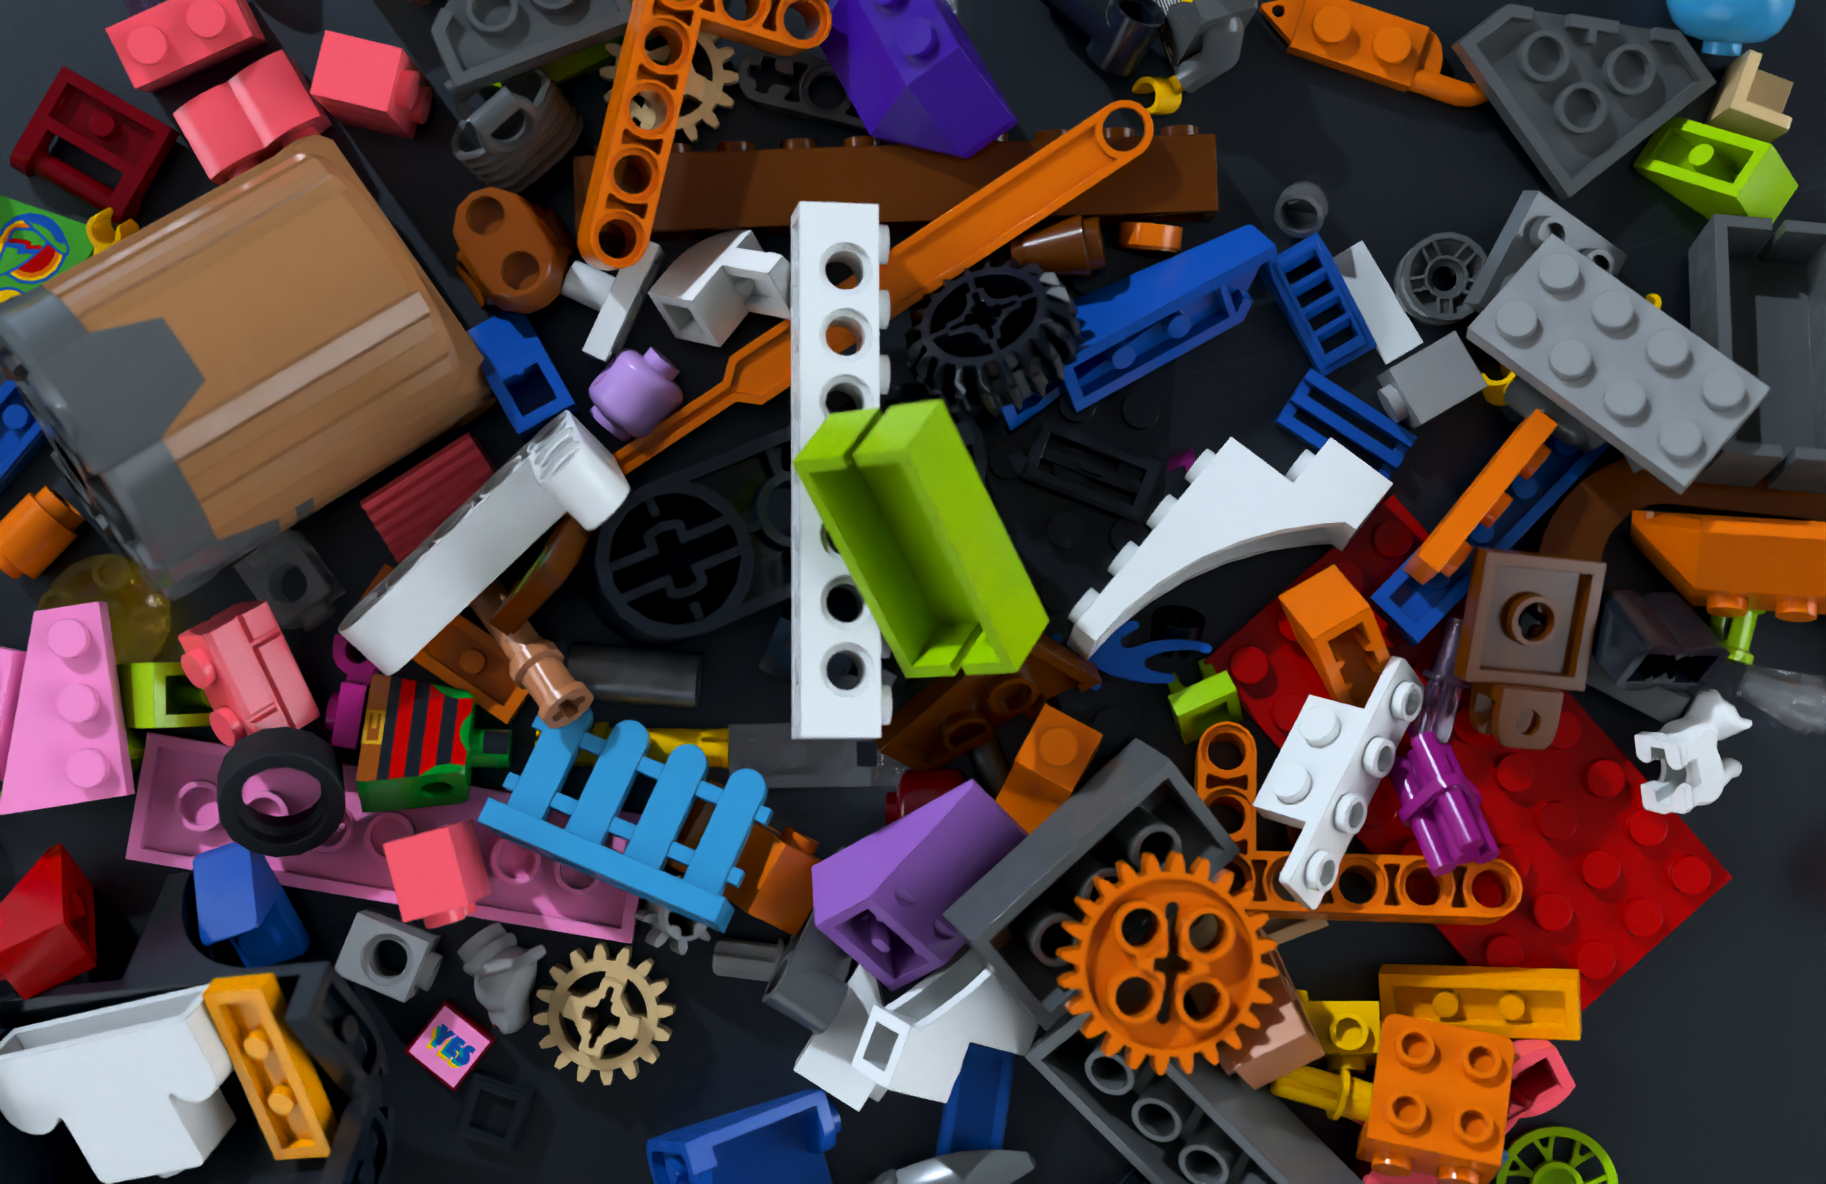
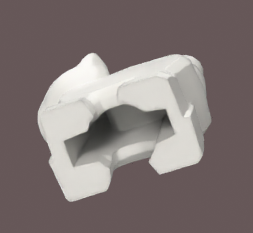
M1702 689L1692 696L1684 709L1683 718L1670 721L1658 732L1642 731L1636 734L1634 739L1637 757L1647 764L1655 759L1661 762V774L1658 780L1640 785L1643 807L1646 810L1661 814L1670 812L1686 814L1695 806L1708 805L1717 800L1722 793L1723 787L1732 778L1738 777L1742 771V765L1739 761L1729 757L1720 758L1717 750V741H1722L1750 728L1752 720L1741 718L1734 704L1721 697L1717 690Z

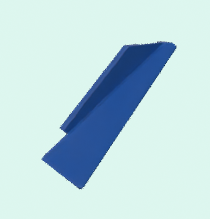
M1245 225L1074 299L1078 310L1076 316L1081 326L1080 336L1082 339L1076 345L1077 361L1064 366V381L1048 382L1046 384L1045 398L1036 395L1025 398L1022 404V411L1013 404L1002 407L999 414L1003 422L1011 431L1062 394H1064L1070 406L1076 412H1079L1243 322L1253 303L1248 289L1260 265L1269 260L1274 261L1278 253L1276 245L1255 226Z

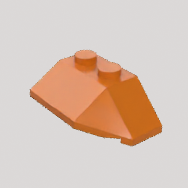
M1632 510L1630 541L1692 606L1707 607V613L1720 617H1742L1747 615L1748 610L1775 611L1776 618L1790 622H1809L1816 620L1817 614L1826 615V522Z

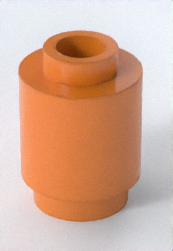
M45 485L36 495L29 492L0 521V569L14 580H17L23 573L36 580L79 536L76 529L85 521V518L72 504L48 485Z

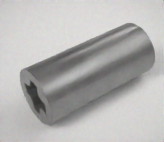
M573 642L570 650L568 671L576 682L582 681L594 696L593 701L696 710L701 687L702 653Z

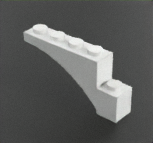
M1233 437L1228 439L1217 454L1207 448L1186 474L1184 479L1191 483V485L1179 500L1171 494L1167 495L1150 516L1146 525L1153 531L1144 542L1138 546L1133 541H1129L1115 557L1107 570L1114 578L1099 594L1096 590L1090 588L1075 605L1068 616V619L1074 623V627L1067 646L1087 661L1120 626L1150 602L1185 581L1226 563L1269 551L1309 545L1332 544L1342 552L1373 511L1379 506L1393 483L1332 437L1329 438L1316 455L1306 449L1285 476Z
M965 943L945 965L939 967L904 995L885 1007L873 1006L851 1067L887 1090L947 1104L970 1042L1025 1056L1032 1045L1040 1024L980 960L968 944Z

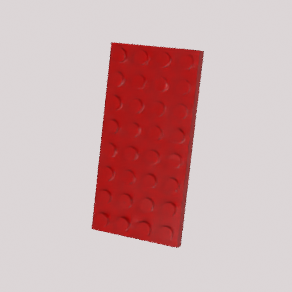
M1394 494L1388 496L1379 504L1342 552L1332 545L1206 656V660L1203 661L1205 665L1211 663L1216 674L1227 670L1237 689L1241 709L1279 752L1309 694L1329 700L1332 699L1309 657L1296 641L1278 596L1334 564L1367 601L1429 536L1427 531ZM1467 593L1414 647H1411L1372 610L1390 657L1396 656L1406 659L1425 686L1421 710L1418 716L1410 722L1416 736L1432 731L1436 734L1440 745H1451L1465 777L1477 786L1483 801L1479 808L1500 851L1499 856L1495 859L1503 860L1514 867L1521 878L1523 887L1521 900L1516 908L1493 924L1431 925L1468 966L1579 969L1582 1012L1733 877L1675 812L1661 814L1646 810L1643 807L1640 785L1648 781L1567 690L1556 689L1564 693L1560 719L1552 743L1544 750L1504 747L1495 741L1493 734H1480L1472 729L1469 721V703L1473 682L1464 681L1454 676ZM1534 713L1527 731H1529L1535 723ZM1407 730L1396 749L1395 758L1407 756V753L1412 749L1411 738ZM1388 774L1381 779L1367 807L1364 825L1353 836L1369 854L1423 856L1412 828H1405L1399 818L1398 811L1402 806ZM1414 874L1407 876L1405 889L1410 900L1422 906L1433 905L1437 895L1433 882L1424 875ZM1479 876L1473 879L1472 893L1477 902L1488 908L1499 907L1502 893L1498 884L1489 877Z

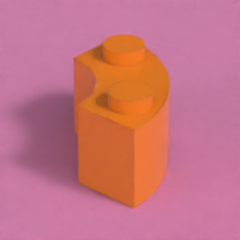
M710 780L709 782L710 784L720 787L722 789L725 788V786L713 780ZM697 798L678 837L677 843L696 850L716 806ZM755 823L735 866L746 873L739 889L727 884L722 896L746 913L797 936L814 907L811 867L823 861L815 855L820 844L788 825L780 833L769 825L765 827ZM670 859L667 861L670 867L684 874L686 873L687 866Z

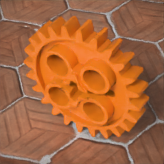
M1170 851L1164 869H1160L1155 856L1146 852L1142 853L1140 873H1135L1126 862L1120 860L1116 862L1119 882L1112 885L1096 875L1092 879L1100 897L1095 902L1076 896L1074 899L1079 909L1086 914L1083 922L1063 921L1062 927L1077 939L1075 946H1065L1056 949L1058 957L1067 962L1074 963V970L1057 977V981L1064 988L1079 990V993L1071 998L1065 1007L1072 1015L1090 1013L1080 1028V1031L1088 1039L1106 1031L1100 1050L1108 1057L1113 1056L1126 1045L1124 1054L1125 1064L1131 1069L1136 1070L1146 1054H1149L1152 1070L1158 1075H1164L1170 1057L1175 1058L1179 1068L1186 1074L1192 1073L1194 1064L1193 1053L1200 1052L1211 1064L1216 1065L1219 1063L1216 1043L1223 1040L1237 1050L1242 1047L1240 1038L1234 1030L1239 1023L1256 1029L1260 1027L1261 1024L1257 1018L1249 1011L1252 1002L1261 1004L1272 1003L1273 998L1258 988L1259 979L1278 976L1279 970L1261 962L1260 955L1276 948L1277 941L1268 937L1257 936L1255 933L1256 930L1269 920L1268 914L1261 911H1251L1248 913L1244 911L1255 895L1252 890L1243 887L1231 894L1228 893L1234 878L1232 872L1222 869L1208 880L1210 861L1197 857L1191 864L1188 872H1185V862L1181 853ZM1170 902H1175L1177 913L1174 915L1171 934H1169L1168 940V923L1165 917L1166 906ZM1134 909H1147L1151 916L1149 933L1139 942H1126L1121 930L1123 919ZM1211 913L1217 923L1216 936L1209 945L1202 948H1194L1189 940L1190 925L1200 915ZM1169 946L1171 952L1180 956L1179 967H1168L1165 979V975L1155 969L1153 963L1155 958L1166 957ZM1129 977H1141L1146 989L1143 1001L1134 1009H1119L1115 998L1119 985ZM1207 982L1211 988L1212 995L1209 1006L1198 1015H1187L1183 1007L1185 992L1196 983ZM1166 984V1001L1169 1007L1168 1018L1165 1022L1160 1023L1157 1020V1012L1161 1007Z

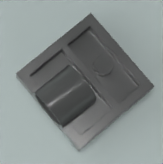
M1523 190L1469 291L1464 304L1480 314L1551 233L1615 278L1628 255L1540 191Z

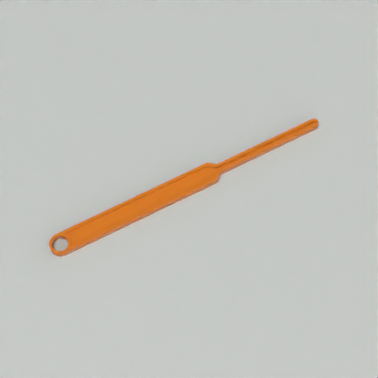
M1119 100L1108 104L891 248L887 264H879V289L888 290L890 296L889 320L923 299V295L930 294L941 287L943 279L951 280L964 272L965 267L967 269L1142 154L1150 145L1154 133L1153 121L1149 112L1142 105L1131 100ZM1117 109H1130L1136 112L1144 124V135L1141 142L1129 151H1118L1111 148L1103 136L1105 119ZM852 274L835 287L842 290L855 288V274ZM785 319L730 355L722 382L659 423L645 438L634 439L612 455L615 457L623 475L625 476L733 403L742 402L763 405L790 387L791 320ZM834 326L826 329V342L830 349L837 354H840L856 343L855 337L846 328Z

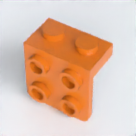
M1400 1014L1388 1015L1381 1026L1369 1113L1359 1133L1355 1159L1372 1162L1371 1168L1374 1171L1389 1176L1407 1177L1413 1171L1438 1177L1437 1182L1439 1184H1489L1502 1164L1515 1055L1513 1042L1501 1035Z

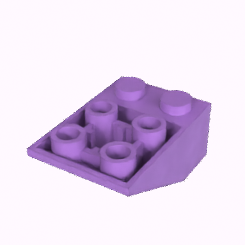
M971 779L813 865L811 870L815 926L893 992L945 965L966 943L942 914L1020 844L1029 833Z

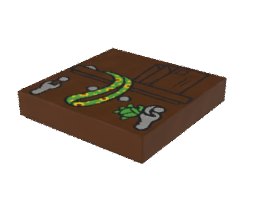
M568 513L546 536L489 623L507 636L510 633L514 634L567 579L602 523L593 529L586 530Z

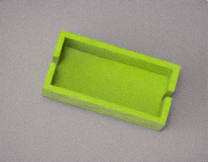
M942 399L890 406L884 415L880 408L829 414L791 463L906 678L955 676L961 666L966 675L1017 673L1050 620Z

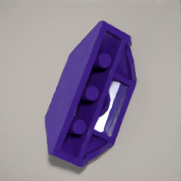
M830 0L828 6L832 15V28L828 37L820 44V47L867 131L874 139L920 150L944 153L950 157L967 160L1019 123L947 0Z

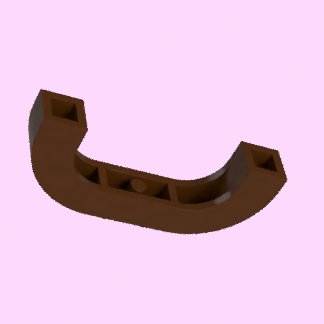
M1623 458L1593 468L1582 474L1534 523L1527 538L1524 551L1594 558L1602 561L1603 551L1612 531L1624 518L1632 513V510H1639L1641 508L1719 516L1826 522V493L1767 489L1766 477H1764L1754 488L1696 483L1694 480L1680 495L1646 469L1633 474L1626 459Z

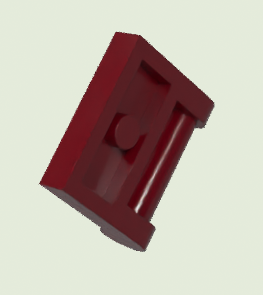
M62 66L14 147L10 157V166L27 177L40 176L99 211L109 207L112 208L111 224L117 228L129 219H136L140 211L141 199L180 133L67 67ZM57 135L123 173L114 190L50 154L49 146L54 137Z

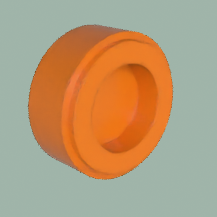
M1120 222L1117 245L1120 246V249L1130 251L1177 254V251H1181L1183 228L1154 223Z

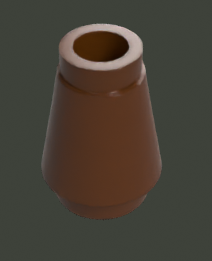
M1080 213L1024 234L1022 237L1010 240L1011 257H1015L1022 267L1029 263L1037 262L1043 271L1054 272L1057 277H1092V270L1107 268L1099 217L1083 219Z

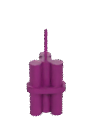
M1409 723L1406 730L1411 738L1412 749L1407 753V756L1395 758L1388 776L1402 806L1398 811L1399 818L1405 828H1412L1433 876H1442L1453 871L1457 865L1466 864L1473 860L1477 864L1492 861L1499 856L1500 851L1479 808L1483 799L1477 786L1465 777L1450 744L1440 745L1436 734L1432 731L1416 736L1411 723Z

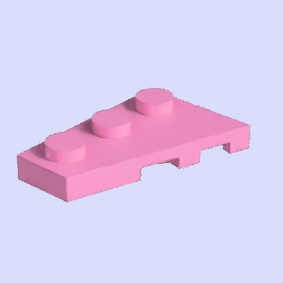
M97 601L34 611L0 798V815L135 794L107 602Z

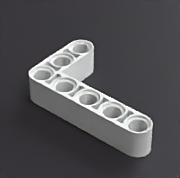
M570 411L561 412L537 432L374 587L343 619L338 632L386 676L394 674L408 663L563 514L568 512L586 530L595 528L611 516L629 493V485L615 457Z

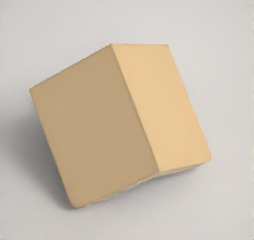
M1749 49L1726 66L1705 124L1770 143L1789 131L1793 118L1782 113L1794 82L1759 70L1758 66L1762 53Z

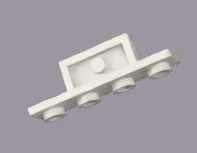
M1396 656L1389 658L1364 709L1309 694L1252 805L1263 818L1302 829L1279 876V882L1304 908L1316 910L1324 893L1335 883L1339 871V863L1353 835L1359 832L1364 825L1367 807L1381 779L1392 769L1396 749L1409 723L1418 716L1421 710L1425 686L1404 658Z

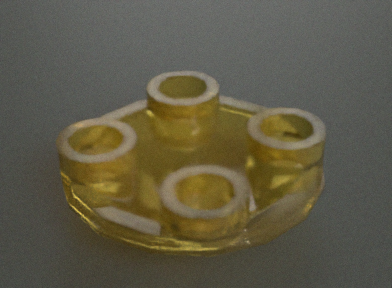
M117 554L93 555L71 564L52 582L49 591L41 596L38 603L39 611L97 601L107 602L116 664L150 663L161 652L170 631V603L165 595L153 593L135 563Z

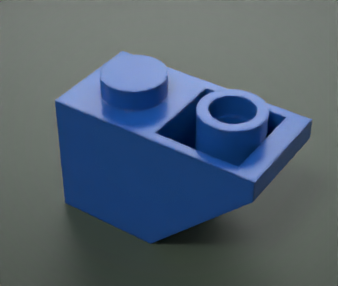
M503 311L466 331L484 357L480 364L481 370L517 435L525 444L561 412L567 410L575 417L581 415L526 314Z

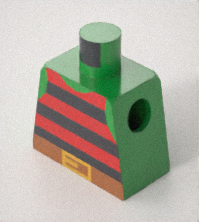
M372 673L356 777L362 812L374 813L464 803L470 797L473 767L510 769L513 743L512 730L478 729L475 696L468 691Z

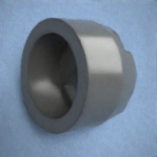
M1295 182L1281 193L1275 205L1274 219L1276 224L1284 233L1292 237L1307 238L1321 229L1328 213L1326 194L1318 185L1311 182Z

